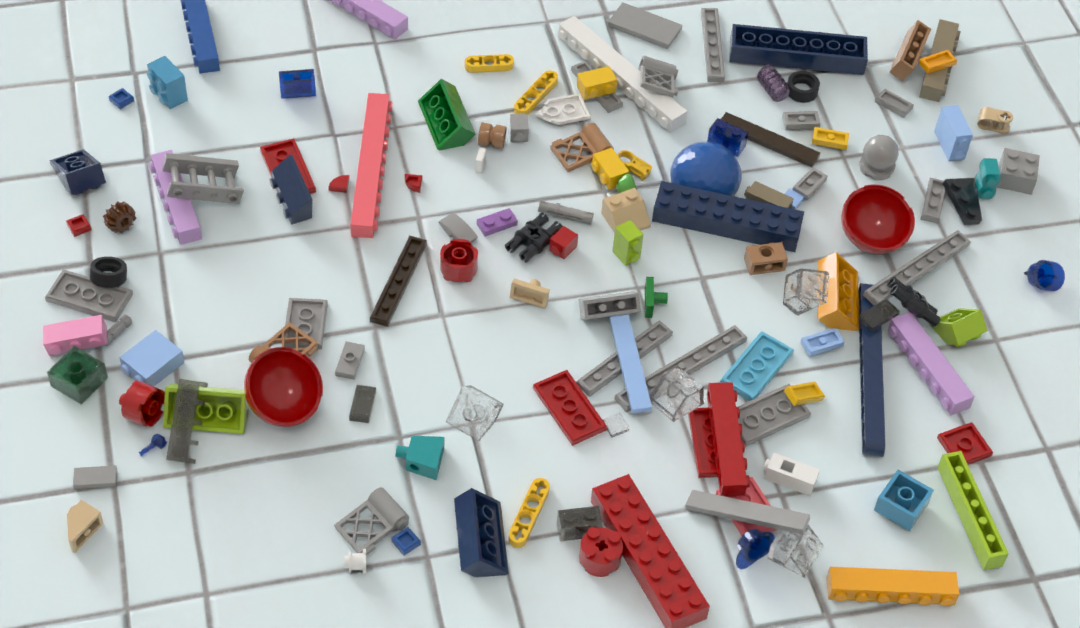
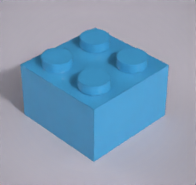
M166 56L147 64L150 91L159 97L163 105L165 104L169 109H172L188 101L184 74Z
M897 470L879 495L874 511L911 531L928 506L934 490L904 472Z

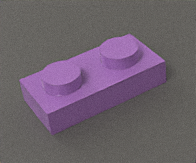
M510 208L477 219V226L484 237L518 225V220Z

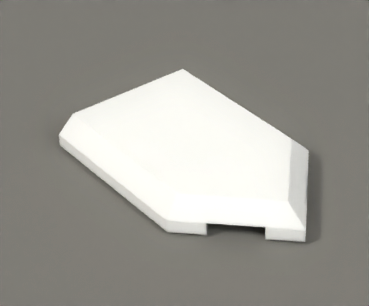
M580 93L547 99L543 108L536 114V117L556 125L591 119Z

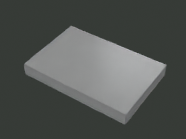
M289 298L285 325L289 322L316 340L318 342V349H322L328 301L323 299ZM291 330L284 335V338L296 337V334ZM296 342L285 343V347L296 348ZM298 342L299 348H307L310 345L308 342Z

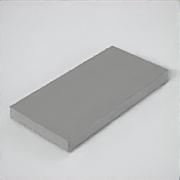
M623 2L608 21V26L666 49L670 47L682 30V25Z
M63 269L46 294L45 300L89 315H102L103 319L116 323L133 296V291L120 286L114 288L99 287L92 283L90 277Z
M790 384L738 406L740 409L738 423L742 424V436L740 437L741 441H744L745 447L810 417L811 412L805 404L793 406L785 394L784 390L787 386H791Z

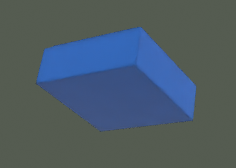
M124 88L108 96L109 101L120 110L134 101V97Z
M409 527L391 538V542L404 556L421 545V540Z

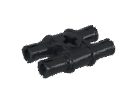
M541 212L534 220L527 221L523 228L517 230L514 237L505 244V248L508 252L514 253L521 245H525L527 248L519 253V257L527 263L534 255L543 252V249L550 244V238L563 226L561 223L558 224V221H555L548 229L542 228L543 225L549 222V218Z
M892 277L889 280L887 286L891 288L890 294L901 301V305L914 313L917 318H923L932 327H935L940 322V316L936 315L938 310L927 302L925 296L913 290L912 286L904 285L896 277Z

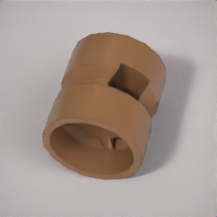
M482 122L478 134V145L489 146L492 144L494 148L503 149L507 127L502 125L493 127L490 123Z

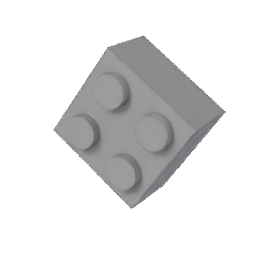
M1004 148L999 162L1001 180L996 187L1032 195L1037 182L1040 155Z

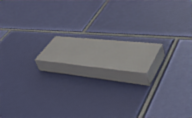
M930 177L921 220L939 223L946 192L942 184L943 180Z

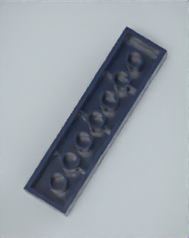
M733 24L730 36L729 62L864 75L868 62L867 37Z
M661 181L654 204L652 222L758 245L782 242L786 251L796 252L805 211Z

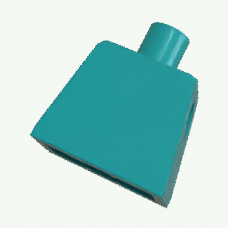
M412 436L409 447L397 445L395 457L406 459L407 471L437 480L445 449V437Z

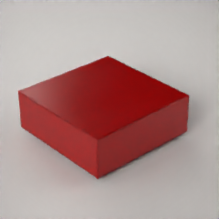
M84 214L66 220L67 226L74 237L92 230Z

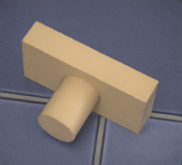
M514 278L509 298L546 308L550 289L541 287V283L536 279H532L528 283Z

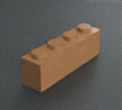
M919 20L914 23L907 31L889 73L901 81H904L915 69L931 28Z

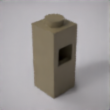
M754 181L751 187L748 186L744 193L746 199L792 209L794 198L757 181Z

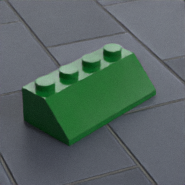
M441 78L418 100L437 150L441 151L464 146L476 135L456 86Z

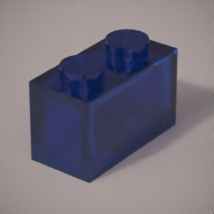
M314 69L279 71L281 99L316 96Z
M717 118L709 128L707 142L718 143L738 157L746 147L749 132Z

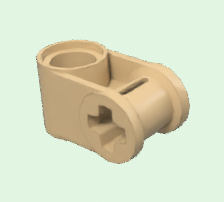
M983 107L980 110L977 125L983 130L1005 134L1010 130L1009 124L1013 120V115L1009 111Z

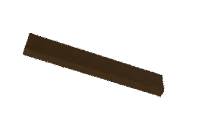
M725 112L718 122V127L807 166L813 167L820 157L821 152L728 112Z
M409 235L370 316V322L386 327L389 326L426 248L427 240Z

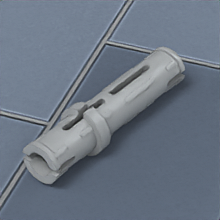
M540 200L538 212L548 213L556 218L559 216L588 224L592 223L594 215L591 212L562 206L560 203L554 204Z

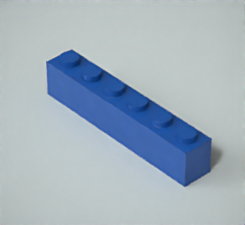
M180 0L182 10H186L183 11L184 21H188L185 24L187 32H190L188 34L189 44H193L190 45L192 56H196L193 57L194 67H198L199 74L220 71L219 58L205 0Z

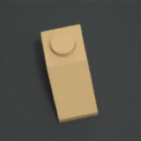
M82 500L77 505L72 506L67 514L68 540L74 553L103 524L101 512Z

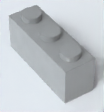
M635 291L578 299L580 317L585 320L641 312L639 293Z

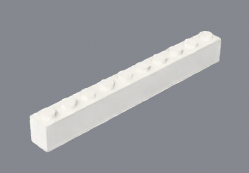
M573 16L559 24L558 37L590 63L594 69L610 66L617 78V88L646 111L650 117L660 123L663 128L671 133L686 124L688 112L670 96L640 87V71L578 18Z

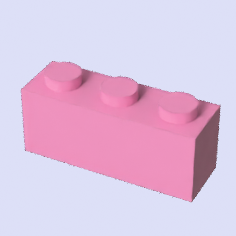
M102 315L44 325L43 345L49 356L107 345V325Z

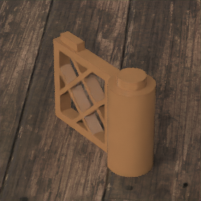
M595 123L586 124L581 132L564 140L560 138L552 142L550 149L567 173L591 162L593 154L613 148ZM581 139L582 145H575L573 142ZM565 147L567 148L566 153L558 152L557 149ZM571 149L580 150L578 155L569 154ZM583 151H587L592 154L588 157L581 156ZM567 158L576 160L575 163L570 165L566 163Z
M289 322L263 346L255 347L249 355V362L252 363L262 352L271 349L270 347L273 344L282 343V347H285V343L296 342L294 350L311 357L318 350V342ZM291 330L296 334V337L284 338V335ZM298 342H308L310 345L307 348H299Z

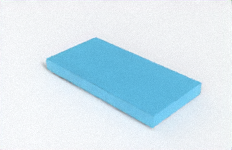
M761 331L722 377L720 383L733 382V389L737 390L738 395L748 401L754 400L793 355L794 349Z

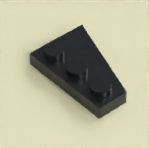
M975 178L945 179L942 184L963 224H980L982 215Z

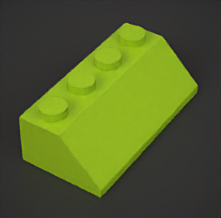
M170 384L165 387L163 428L244 434L249 412V405L246 401L244 390Z

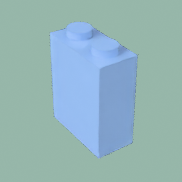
M959 105L941 107L934 132L948 161L965 159L973 133Z
M154 330L120 356V368L125 375H130L134 380L155 386L184 364L183 351L157 330Z

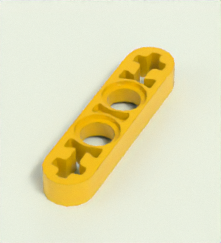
M551 70L544 72L515 102L514 114L529 115L557 85L558 74ZM543 87L545 90H538L536 88ZM534 97L535 100H528L527 98Z
M537 478L532 482L511 526L508 541L514 548H521L527 543L549 495L550 484L544 478ZM543 486L544 488H542L539 495H537V488ZM536 501L539 505L536 508H531L527 503ZM528 517L531 522L529 524H522L520 519ZM519 530H521V537L518 540L514 539V537H517Z

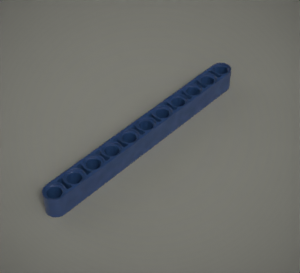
M860 283L859 352L862 455L883 457L885 453L881 305L875 307L863 296L865 290L872 287L873 284Z

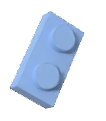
M833 328L803 337L801 344L808 356L811 357L843 347L844 340L838 330Z

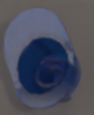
M1039 260L1037 263L1030 265L1028 271L1024 272L1030 285L1046 291L1059 290L1065 280L1063 267L1053 261Z
M751 529L745 532L738 541L737 567L739 569H746L767 555L775 544L774 534L762 532L759 529Z

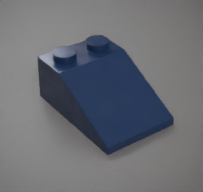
M84 149L49 160L64 188L71 195L82 194L87 189H97L106 183L101 163Z

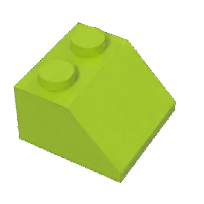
M958 308L941 316L940 322L935 327H932L946 344L955 345V347L964 346L967 344L966 341L978 339L981 337V334L988 331L982 310Z

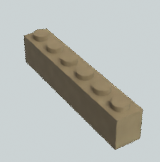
M939 19L930 55L949 50L955 57L954 52H956L958 45L956 41L959 40L961 32L958 31V23ZM952 66L929 74L925 72L919 98L939 102L941 96H945L947 86H944V84H948L950 75L947 73L950 74Z

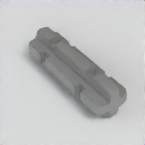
M123 315L119 319L120 322L117 321L107 330V345L105 346H108L113 341L112 339L115 340L125 330V327L127 328L132 324L131 317Z

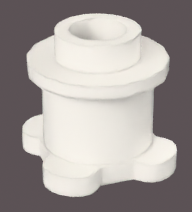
M363 549V553H351L349 551V555L344 556L345 568H349V573H351V570H363V574H366V549Z

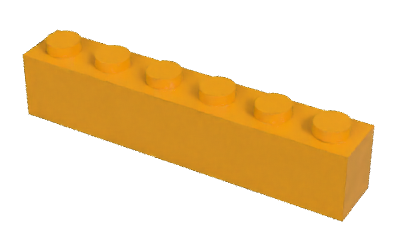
M830 566L826 577L828 599L839 602L852 600L857 602L874 601L878 603L897 602L900 604L919 603L921 605L941 604L942 606H951L956 604L960 595L957 572Z

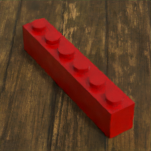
M733 382L709 383L707 402L720 496H745L746 489L750 487V477L746 475L745 471L747 470V458L743 457L745 443L741 441L740 437L742 436V424L738 423L740 409L736 407L735 403L737 402V390L733 389Z

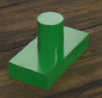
M646 277L645 318H652L654 303L667 304L668 293L654 292V277Z

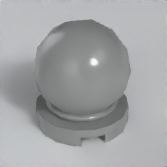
M879 134L871 137L863 149V155L859 164L861 172L865 176L868 174L874 177L873 180L890 178V175L895 170V162L899 156L896 142L886 135Z

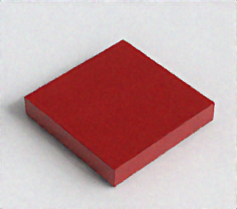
M973 422L945 431L937 436V439L947 453L962 451L968 465L993 455V451Z

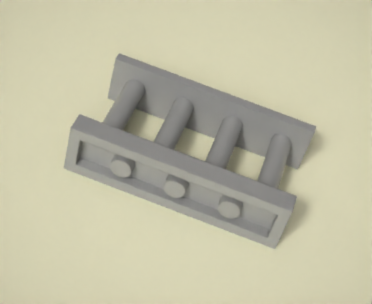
M166 153L162 170L163 172H171L172 181H170L166 196L170 198L240 204L244 189L235 188L233 181L239 163L237 160ZM179 173L189 174L191 183L180 182ZM197 175L207 176L209 185L199 184ZM215 177L225 178L227 187L217 186Z

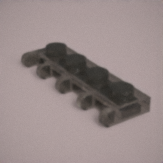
M179 379L166 457L168 461L195 464L196 462L195 459L188 458L190 445L198 446L199 441L191 440L193 425H202V421L194 420L196 406L205 405V401L198 400L199 387H208L206 382Z

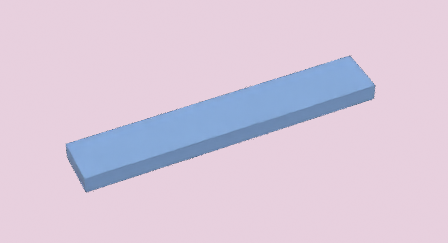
M629 314L610 316L609 321L632 414L652 411V405Z

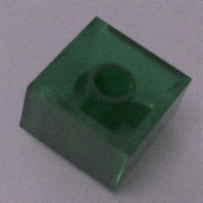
M73 346L47 371L51 387L81 405L108 379L105 363L76 346Z

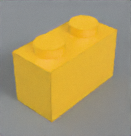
M610 66L577 74V88L584 100L615 93L617 78Z
M613 148L593 154L592 170L598 174L601 183L605 184L608 190L616 188V184H619L618 180L625 174H629V170Z

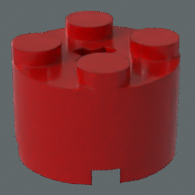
M453 239L446 246L445 244L442 246L440 251V270L443 278L454 282L472 281L478 270V250L471 245L470 241Z
M135 380L126 393L122 394L119 398L122 416L145 427L155 425L164 412L161 408L162 404H164L165 392L157 387Z
M591 527L588 529L581 540L579 554L580 564L583 565L588 574L596 577H605L609 573L618 570L623 552L621 535L616 531L603 527Z

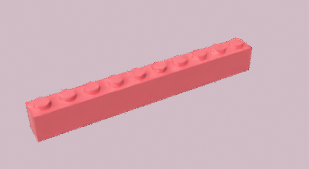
M368 93L350 224L351 237L373 238L374 231L378 230V220H376V217L380 215V206H377V204L381 203V192L379 190H383V179H381V176L385 174V166L382 164L386 163V152L384 150L388 149V139L386 137H389L390 127H387V124H391V114L389 112H392L393 102L389 101V94Z

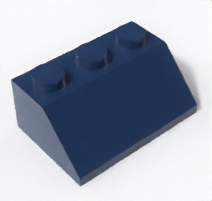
M289 155L272 170V178L269 180L272 189L277 191L278 203L284 207V217L286 219L289 218L292 225L312 218L313 199L293 155Z

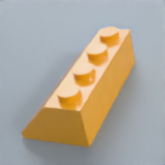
M835 252L818 260L817 317L828 328L857 331L859 330L858 271Z

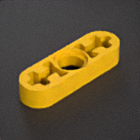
M509 54L468 56L465 59V70L470 73L510 71L514 67V58ZM486 62H492V63H494V64H492V65H486L485 63H486Z

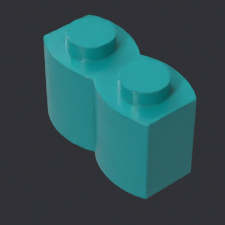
M984 158L979 164L980 171L975 176L978 198L992 199L996 194V186L999 184L1001 176L997 159Z

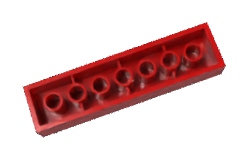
M624 475L592 488L591 503L606 528L616 531L621 535L623 542L622 556L664 627L687 628L706 620L710 605L630 475Z

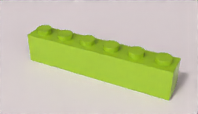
M962 451L942 454L937 469L983 571L1003 567L1009 553Z

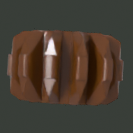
M119 201L115 205L111 204V208L106 209L107 213L103 215L105 225L114 233H123L125 229L129 231V227L134 225L133 221L137 219L134 209L128 203H120Z

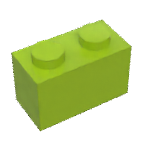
M631 220L615 227L612 252L625 266L635 263L640 259L644 235Z

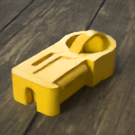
M622 150L617 154L619 158L626 157L631 161L623 163L630 172L640 177L641 181H644L651 173L652 166L635 156L632 152Z

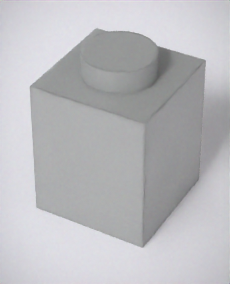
M510 114V142H528V114Z

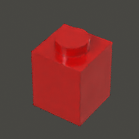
M563 226L550 238L549 251L565 259L577 247L578 234Z

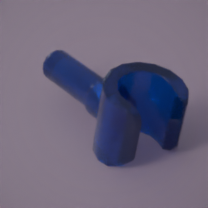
M155 434L151 439V443L138 453L140 456H143L155 446L162 449L166 446L167 441L162 435Z

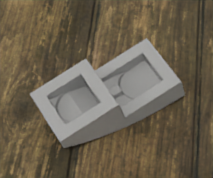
M454 212L438 222L449 237L465 239L471 243L478 238L472 228Z

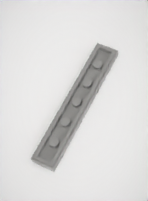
M701 8L707 82H724L725 74L718 8Z
M660 320L635 338L640 359L672 336L673 331ZM617 352L576 381L580 389L589 397L622 373Z
M692 490L685 504L686 510L802 535L810 521V514Z

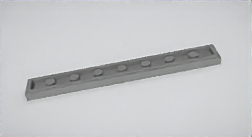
M959 230L955 231L865 290L863 296L875 307H878L893 297L890 294L891 288L887 286L892 277H896L906 286L911 285L968 247L971 241Z
M734 325L645 377L649 397L652 398L747 342L748 337ZM624 389L615 395L614 400L625 412H628L631 408L627 391Z

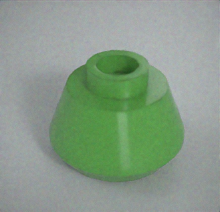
M625 174L618 180L619 184H616L618 193L633 188L637 190L631 174Z

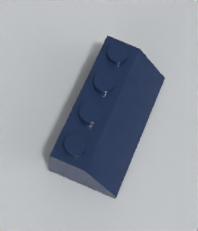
M471 488L454 498L461 571L473 577L507 575L509 572L501 502Z

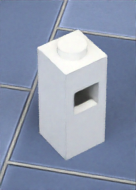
M773 453L771 460H766L763 468L766 471L764 479L809 496L812 494L820 471L818 468L777 453Z

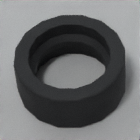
M794 72L788 78L787 95L796 102H811L818 95L820 81L810 72ZM798 83L807 84L812 89L801 90L796 88L794 85Z
M105 256L97 258L90 264V280L99 287H119L127 280V264L116 257Z

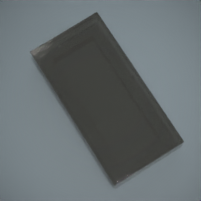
M885 299L860 314L858 319L872 332L898 316L900 311L888 299Z
M356 385L349 421L369 423L376 395V387Z

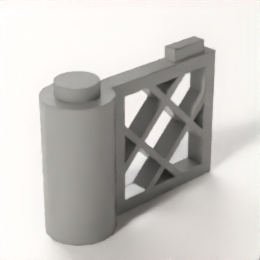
M643 56L638 68L640 71V87L670 97L677 96L678 88L675 87L674 81L678 75L676 65Z
M380 487L370 494L368 500L334 526L357 553H363V549H366V555L376 549L374 545L392 531L405 529L409 524V515L384 488ZM368 508L371 512V519H360V513ZM347 523H355L354 532L345 531L342 527ZM359 523L370 524L369 532H358ZM373 524H382L385 527L380 533H372ZM368 537L366 544L359 547L356 544V538Z

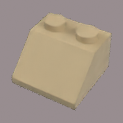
M635 188L603 199L601 214L614 233L615 227L629 220L640 231L651 227L644 200Z

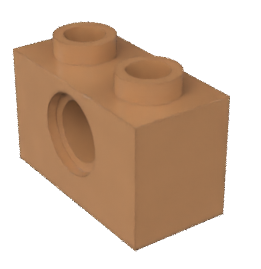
M782 242L746 246L744 255L749 275L786 270L788 258Z

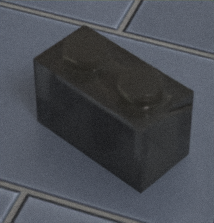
M599 506L558 510L556 524L560 541L582 539L589 528L602 527L603 522Z

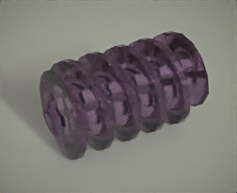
M773 64L765 65L760 69L757 74V80L771 99L775 102H780L787 98L791 90Z

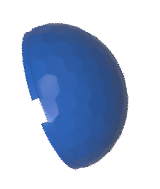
M697 142L685 147L675 157L670 170L671 183L732 196L737 193L740 187L742 172L738 160L726 147L714 142Z

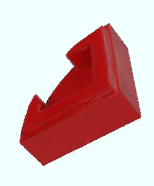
M405 174L406 186L410 190L420 193L423 175Z
M342 175L334 178L328 186L329 191L347 193L350 176Z

